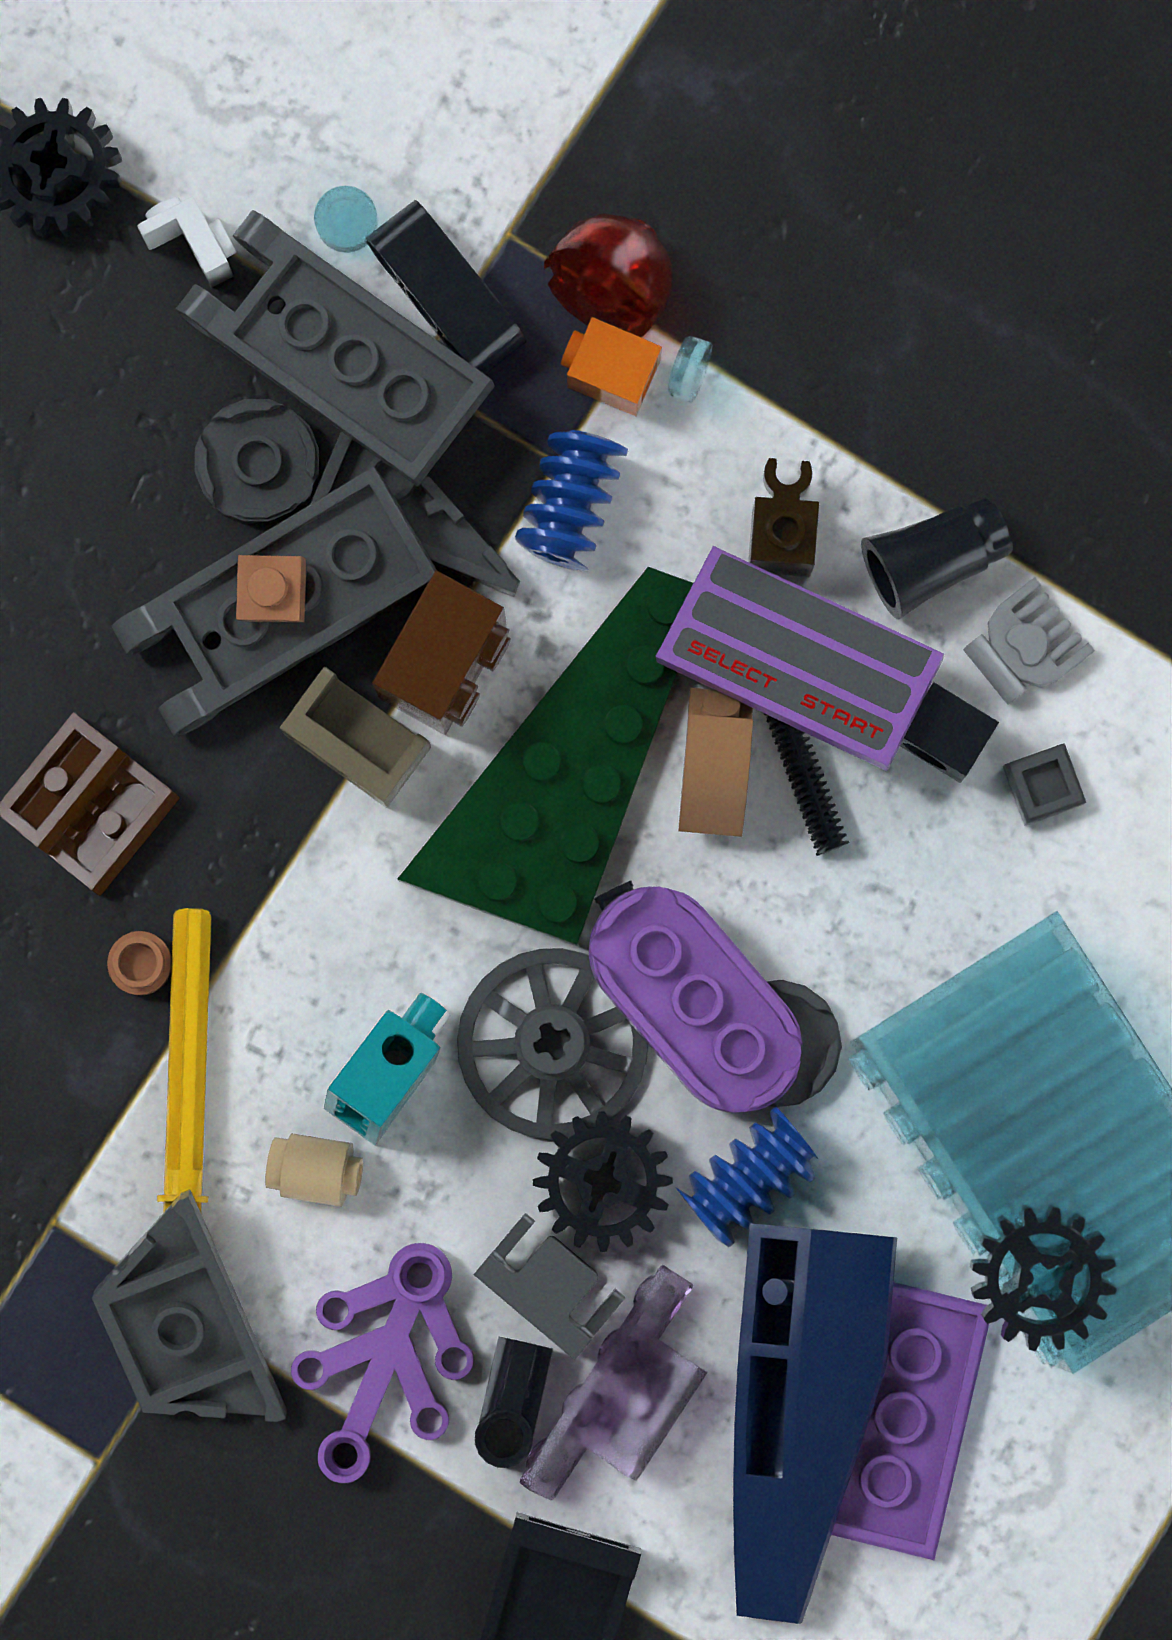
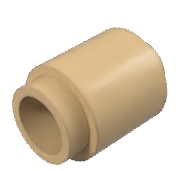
M293 1133L288 1139L275 1137L268 1154L265 1185L266 1188L280 1190V1196L284 1198L342 1207L347 1195L357 1196L363 1173V1158L353 1156V1143Z

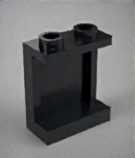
M517 1512L480 1640H616L631 1584L635 1579L641 1558V1548Z

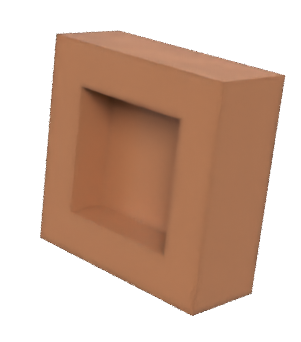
M238 555L236 620L244 622L304 623L306 558L302 556Z

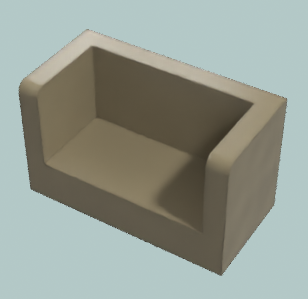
M327 667L320 671L280 726L281 731L286 737L386 808H388L431 748L429 740L419 733L415 735L338 680L336 674Z

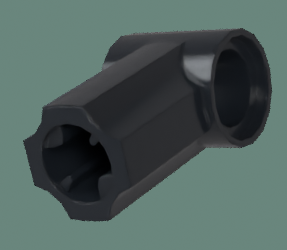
M498 1336L479 1424L475 1431L476 1449L486 1463L497 1468H510L520 1464L529 1455L533 1446L534 1433L553 1348ZM500 1419H509L515 1422L521 1428L523 1434V1444L520 1450L510 1457H499L493 1454L488 1449L486 1443V1433L489 1426Z

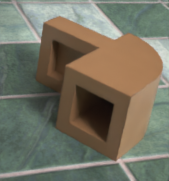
M690 688L678 831L742 837L751 757L753 708L713 689Z

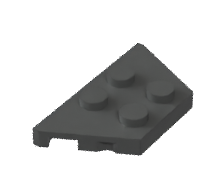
M191 1190L182 1192L96 1287L92 1296V1300L143 1413L175 1415L180 1411H190L199 1417L225 1418L226 1413L265 1415V1421L270 1422L286 1419L287 1408L194 1196Z

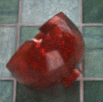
M602 213L580 220L563 235L544 261V270L550 267L554 274L548 282L552 294L570 314L586 326L589 325L593 317L617 328H622V330L638 337H643L664 311L671 296L673 275L671 260L654 229L639 219Z

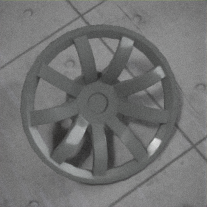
M563 948L537 949L518 954L502 962L482 978L468 998L460 1018L457 1036L458 1061L463 1078L476 1102L491 1118L512 1131L533 1138L553 1140L551 1134L555 1130L567 1138L575 1134L573 1122L552 1124L557 1081L567 1079L590 1113L589 1116L581 1118L587 1128L596 1127V1118L599 1111H605L608 1121L614 1118L630 1101L641 1082L647 1062L648 1043L632 1025V1058L590 1045V1035L627 1020L618 1008L614 1007L585 1020H582L577 1014L594 979L589 955ZM541 964H565L581 968L562 1006L557 1004L551 1005ZM524 968L527 971L536 1008L528 1014L518 1009L493 990L507 977ZM483 1003L517 1027L515 1037L472 1041L475 1021ZM516 1054L520 1062L518 1066L489 1093L479 1077L474 1057ZM585 1062L627 1073L619 1090L605 1105L602 1104L580 1070ZM531 1075L540 1079L536 1122L516 1116L501 1106Z

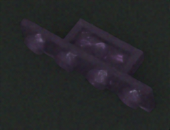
M665 1265L660 1266L655 1275L649 1276L642 1282L634 1296V1307L620 1328L611 1332L601 1344L597 1356L598 1361L584 1383L577 1385L566 1397L562 1406L561 1418L549 1436L538 1442L530 1452L526 1461V1471L520 1479L521 1485L531 1492L553 1500L587 1449L625 1476L635 1481L638 1480L708 1373L660 1340L665 1329L692 1290L693 1284Z

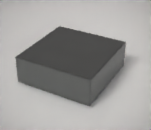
M1065 743L1012 761L1003 766L1024 826L1087 803Z

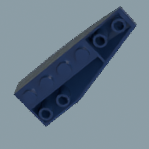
M750 1223L738 1351L734 1421L733 1527L737 1616L795 1624L803 1622L887 1366L897 1237Z

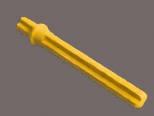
M183 908L176 910L173 914L164 1195H157V1202H163V1213L182 1192L191 1190L200 1212L202 1203H208L209 1196H202L211 914L207 910L197 908Z

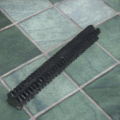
M763 713L767 716L766 722L770 723L769 730H772V738H775L774 743L779 745L777 746V751L781 753L780 759L784 760L783 767H786L785 773L789 775L788 781L793 782L791 789L795 790L794 797H798L797 804H800V812H804L802 813V818L807 819L805 826L809 827L808 834H812L810 840L814 841L813 848L818 849L816 856L850 843L849 841H842L847 836L846 833H839L844 826H836L841 821V818H833L838 814V811L830 810L836 806L835 803L828 804V801L833 799L832 796H825L830 789H822L827 784V781H819V779L824 777V774L816 773L822 768L821 766L814 767V764L819 760L811 759L816 752L808 751L813 747V744L805 743L811 739L810 736L803 737L805 732Z

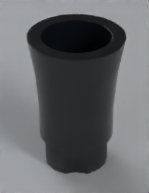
M986 498L976 501L965 508L961 506L954 507L937 516L898 530L862 538L861 549L868 574L881 601L889 613L899 620L933 596L962 580L987 570L988 564L1001 560L1011 554L1013 543L1001 512L994 503H991Z

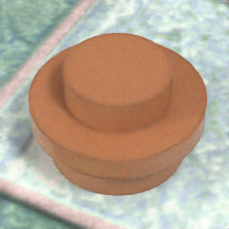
M145 931L130 932L120 937L113 944L108 955V972L112 981L121 990L133 995H147L160 989L168 980L172 968V956L164 941L156 935Z

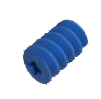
M578 430L555 432L549 435L547 445L558 456L541 458L539 469L551 480H538L533 482L531 493L543 504L527 505L523 512V517L536 528L517 530L515 540L532 555L544 561L573 570L588 571L589 569L574 558L576 551H595L597 545L583 535L582 531L584 527H603L605 521L591 511L590 507L591 504H611L613 497L600 488L598 483L599 480H619L620 472L609 465L606 460L608 456H627L628 448L610 439Z
M777 1107L769 1111L775 1131L771 1132L758 1123H754L749 1127L755 1145L753 1148L734 1139L729 1143L734 1159L733 1164L714 1155L709 1159L714 1175L713 1180L694 1171L689 1175L694 1192L692 1197L676 1188L716 1240L728 1247L735 1243L729 1226L732 1221L748 1231L750 1223L754 1224L749 1209L752 1205L769 1215L775 1211L769 1193L772 1189L789 1199L795 1195L789 1177L792 1173H795L809 1183L815 1179L810 1159L812 1157L818 1159V1157Z

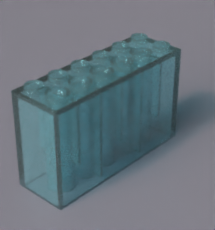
M1058 911L1045 917L850 1041L857 1052L848 1058L852 1068L868 1091L879 1087L891 1106V1108L883 1112L887 1123L902 1145L906 1143L909 1145L914 1142L926 1161L917 1167L918 1171L937 1200L950 1198L961 1215V1217L952 1222L953 1226L973 1255L977 1253L981 1256L985 1253L988 1257L989 1252L978 1240L980 1236L984 1234L998 1239L1003 1232L999 1227L997 1218L1004 1215L1013 1225L1022 1222L1021 1209L1022 1205L1029 1204L1037 1218L1045 1217V1212L1050 1203L1057 1204L1060 1208L1061 1222L1065 1224L1077 1212L1086 1219L1081 1233L1083 1237L1091 1232L1099 1231L1105 1238V1242L1095 1253L1096 1255H1111L1116 1263V1267L1102 1273V1279L1112 1282L1117 1287L1116 1295H1099L1097 1301L1108 1316L1105 1320H1100L1089 1315L1083 1321L1089 1333V1337L1085 1340L1076 1335L1073 1330L1065 1332V1346L1062 1350L1056 1349L1049 1336H1042L1037 1350L1033 1352L1043 1365L1047 1363L1050 1368L1056 1365L1057 1368L1074 1374L1172 1311V1088ZM1053 1234L1028 1236L1034 1245L1055 1248L1063 1241L1065 1243L1069 1241ZM1010 1251L1007 1252L1000 1266V1290L1004 1288L1003 1284L1012 1278L1015 1258ZM1041 1263L1034 1265L1030 1269L1034 1281L1027 1288L1029 1289L1031 1286L1038 1284L1045 1291L1051 1289L1056 1284L1051 1274L1058 1268V1265L1050 1270L1046 1269ZM1086 1265L1083 1266L1084 1270L1074 1277L1071 1297L1076 1304L1080 1300L1086 1286ZM1030 1307L1023 1312L1026 1318L1034 1320L1057 1318L1055 1313L1049 1309Z

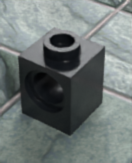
M933 682L900 747L961 783L974 765L999 722Z

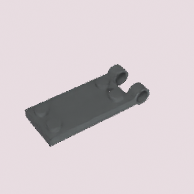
M252 210L235 231L233 237L254 257L270 266L235 312L196 284L193 285L175 311L196 330L211 340L220 343L418 487L495 386L492 379L281 230L268 218ZM276 300L284 301L286 305L281 313H270L269 307L272 302Z
M372 467L145 605L127 613L118 619L111 628L128 656L137 654L155 645L168 636L171 630L174 629L203 679L194 686L173 696L158 708L173 737H179L207 723L221 710L426 588L436 568L377 468ZM238 555L302 556L306 558L304 623L244 622L236 620ZM211 632H217L221 636V644L214 650H210L205 643L207 635Z

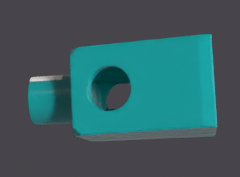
M419 993L402 1018L394 1012L387 1010L327 1089L324 1109L376 1146L436 1062L441 1047L433 1039L451 1016L450 1013L438 1002L423 993ZM388 1051H398L407 1058V1061L404 1065H394L388 1062L384 1056Z

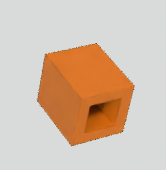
M592 317L585 334L576 330L573 332L563 354L560 365L569 368L567 388L637 417L660 364L662 346Z

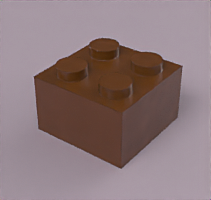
M435 570L372 682L379 699L445 736L453 722L463 727L480 697V693L476 692L478 685L475 682L482 669L485 667L493 672L511 641V638L508 637L510 629L506 627L504 607Z

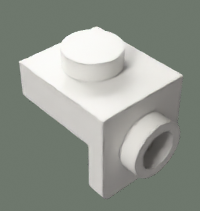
M193 196L182 202L178 197H174L158 203L146 213L147 220L138 224L137 227L149 250L155 249L183 234L211 288L234 277L226 259L236 253L230 238L219 219L210 224L207 223Z

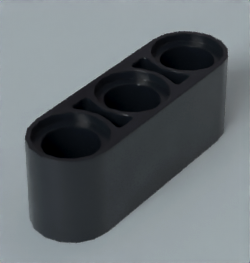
M417 200L411 202L365 238L366 243L378 261L447 348L483 374L487 373L527 342L522 331L509 313Z

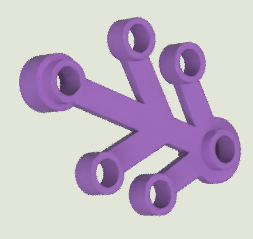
M426 1243L407 1245L400 1249L392 1258L388 1275L348 1292L339 1290L328 1292L317 1303L316 1315L319 1322L328 1329L339 1330L348 1326L353 1321L356 1313L395 1300L385 1326L322 1352L316 1350L305 1351L299 1354L292 1363L291 1376L294 1382L303 1389L315 1390L323 1386L330 1376L370 1360L342 1430L328 1435L318 1450L319 1467L323 1474L334 1482H353L360 1478L367 1470L371 1460V1450L366 1438L394 1370L412 1411L410 1425L413 1432L422 1439L434 1440L442 1436L448 1428V1410L442 1403L435 1400L409 1336L419 1310L438 1348L435 1356V1365L443 1377L451 1380L465 1377L474 1365V1354L470 1346L460 1340L443 1299L452 1282L450 1262L446 1255L433 1245ZM419 1262L427 1264L433 1274L430 1284L423 1288L413 1286L408 1279L410 1267ZM335 1297L344 1300L348 1306V1315L339 1323L328 1320L324 1313L326 1302ZM449 1348H460L466 1354L467 1364L463 1370L451 1372L444 1367L442 1357ZM305 1358H315L322 1364L323 1374L318 1381L307 1382L301 1377L299 1366ZM424 1408H434L441 1414L442 1424L438 1430L426 1432L420 1428L417 1418L419 1412ZM349 1443L355 1447L358 1457L354 1465L342 1467L335 1462L333 1452L338 1444Z

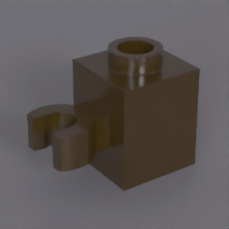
M769 458L765 465L763 482L772 498L755 497L752 509L748 562L773 574L810 577L815 565L819 502L800 500V497L807 492L812 480L810 461H802L799 480L794 484L786 485L781 483L776 477L777 459Z

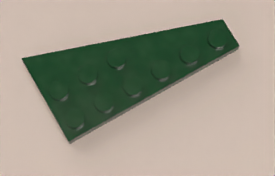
M651 567L646 568L397 878L399 882L566 943L578 945L677 675L676 671L657 663L656 655L693 585L692 582Z

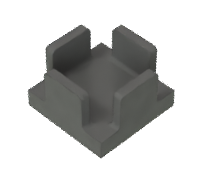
M525 1213L473 1275L572 1359L576 1360L594 1335L623 1302L625 1296L615 1288L584 1325L578 1324L571 1318L570 1314L597 1282V1272L555 1236H549L520 1270L513 1269L506 1263V1256L536 1222Z

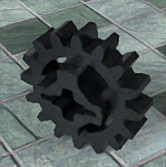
M38 98L35 99V114L27 117L22 110L15 107L11 111L16 125L11 130L0 125V141L2 142L0 147V188H2L0 189V211L13 207L10 219L18 228L25 225L30 218L33 219L34 230L40 237H45L50 224H57L63 236L69 237L72 230L71 221L79 218L84 225L91 228L95 225L90 213L94 206L110 211L113 205L104 192L105 188H120L122 180L118 173L108 169V167L121 163L122 157L118 148L105 147L113 139L107 124L92 129L96 120L92 109L86 107L75 117L73 116L72 106L68 99L62 98L56 111H49L43 99ZM43 132L42 135L38 136L28 144H24L28 139H30L34 135ZM74 134L82 138L92 149L94 161L88 160L86 155L75 154ZM60 156L65 169L55 168L51 178L47 180L41 167H52L55 158ZM13 175H18L21 180L32 182L30 191L33 195L32 202L17 191ZM78 191H82V193L78 197L71 200L70 202L63 204L64 200L74 195Z
M605 1111L598 1112L596 1127L587 1128L581 1118L576 1116L572 1118L574 1135L567 1138L556 1130L551 1134L554 1143L559 1147L555 1155L539 1152L537 1159L542 1164L549 1167L548 1176H540L533 1179V1186L548 1189L550 1196L537 1206L539 1212H549L555 1209L560 1217L555 1221L552 1231L557 1234L571 1226L576 1230L574 1246L578 1248L584 1244L588 1235L597 1237L600 1252H607L610 1236L619 1235L626 1247H630L633 1245V1236L630 1229L638 1225L643 1230L651 1233L655 1227L647 1217L648 1212L651 1208L667 1211L669 1206L663 1199L656 1196L657 1187L673 1184V1177L657 1174L656 1165L662 1163L668 1158L666 1151L650 1154L646 1146L651 1141L654 1133L648 1129L638 1137L631 1135L629 1131L632 1118L625 1115L617 1128L608 1127V1118ZM608 1138L602 1154L586 1161H581L568 1155L576 1146L587 1140ZM628 1147L638 1155L644 1166L646 1186L631 1181L623 1164ZM616 1152V1158L612 1165L615 1167L613 1178L622 1182L621 1188L617 1194L607 1192L602 1201L598 1200L595 1210L591 1212L589 1206L593 1198L590 1196L592 1185L584 1181L585 1173L588 1169L599 1171L603 1163H607L610 1153ZM559 1177L575 1182L583 1200L577 1216L567 1208L562 1199L559 1189ZM620 1202L637 1207L633 1214L621 1222L612 1225H598L603 1210Z
M1029 1204L1022 1205V1222L1013 1225L1008 1218L1001 1215L997 1218L1003 1234L998 1239L982 1234L978 1239L989 1254L987 1259L979 1258L970 1261L971 1270L985 1276V1281L977 1283L970 1288L974 1299L991 1300V1303L985 1307L981 1315L987 1324L996 1322L1001 1318L1005 1320L1002 1325L1001 1336L1007 1342H1010L1022 1331L1025 1333L1026 1346L1031 1351L1037 1350L1042 1336H1049L1056 1349L1062 1350L1065 1346V1332L1073 1330L1076 1335L1085 1340L1089 1337V1333L1083 1321L1089 1315L1100 1320H1105L1108 1316L1097 1301L1099 1295H1116L1117 1287L1112 1282L1102 1279L1103 1272L1116 1267L1115 1259L1111 1255H1096L1095 1251L1102 1246L1105 1238L1099 1231L1091 1232L1083 1237L1081 1233L1086 1219L1081 1214L1076 1212L1065 1224L1061 1222L1060 1208L1057 1204H1049L1044 1218H1037ZM1053 1234L1069 1241L1067 1243L1063 1241L1055 1248L1034 1245L1028 1236ZM1010 1251L1015 1258L1012 1278L1004 1283V1288L1000 1290V1266L1005 1255ZM1038 1263H1041L1048 1270L1058 1265V1268L1051 1274L1056 1284L1047 1291L1038 1284L1031 1286L1029 1289L1027 1288L1034 1281L1030 1269ZM1086 1265V1286L1080 1300L1076 1304L1071 1297L1074 1277L1084 1270L1083 1266ZM1030 1307L1052 1310L1057 1318L1034 1320L1018 1314V1312L1023 1313Z

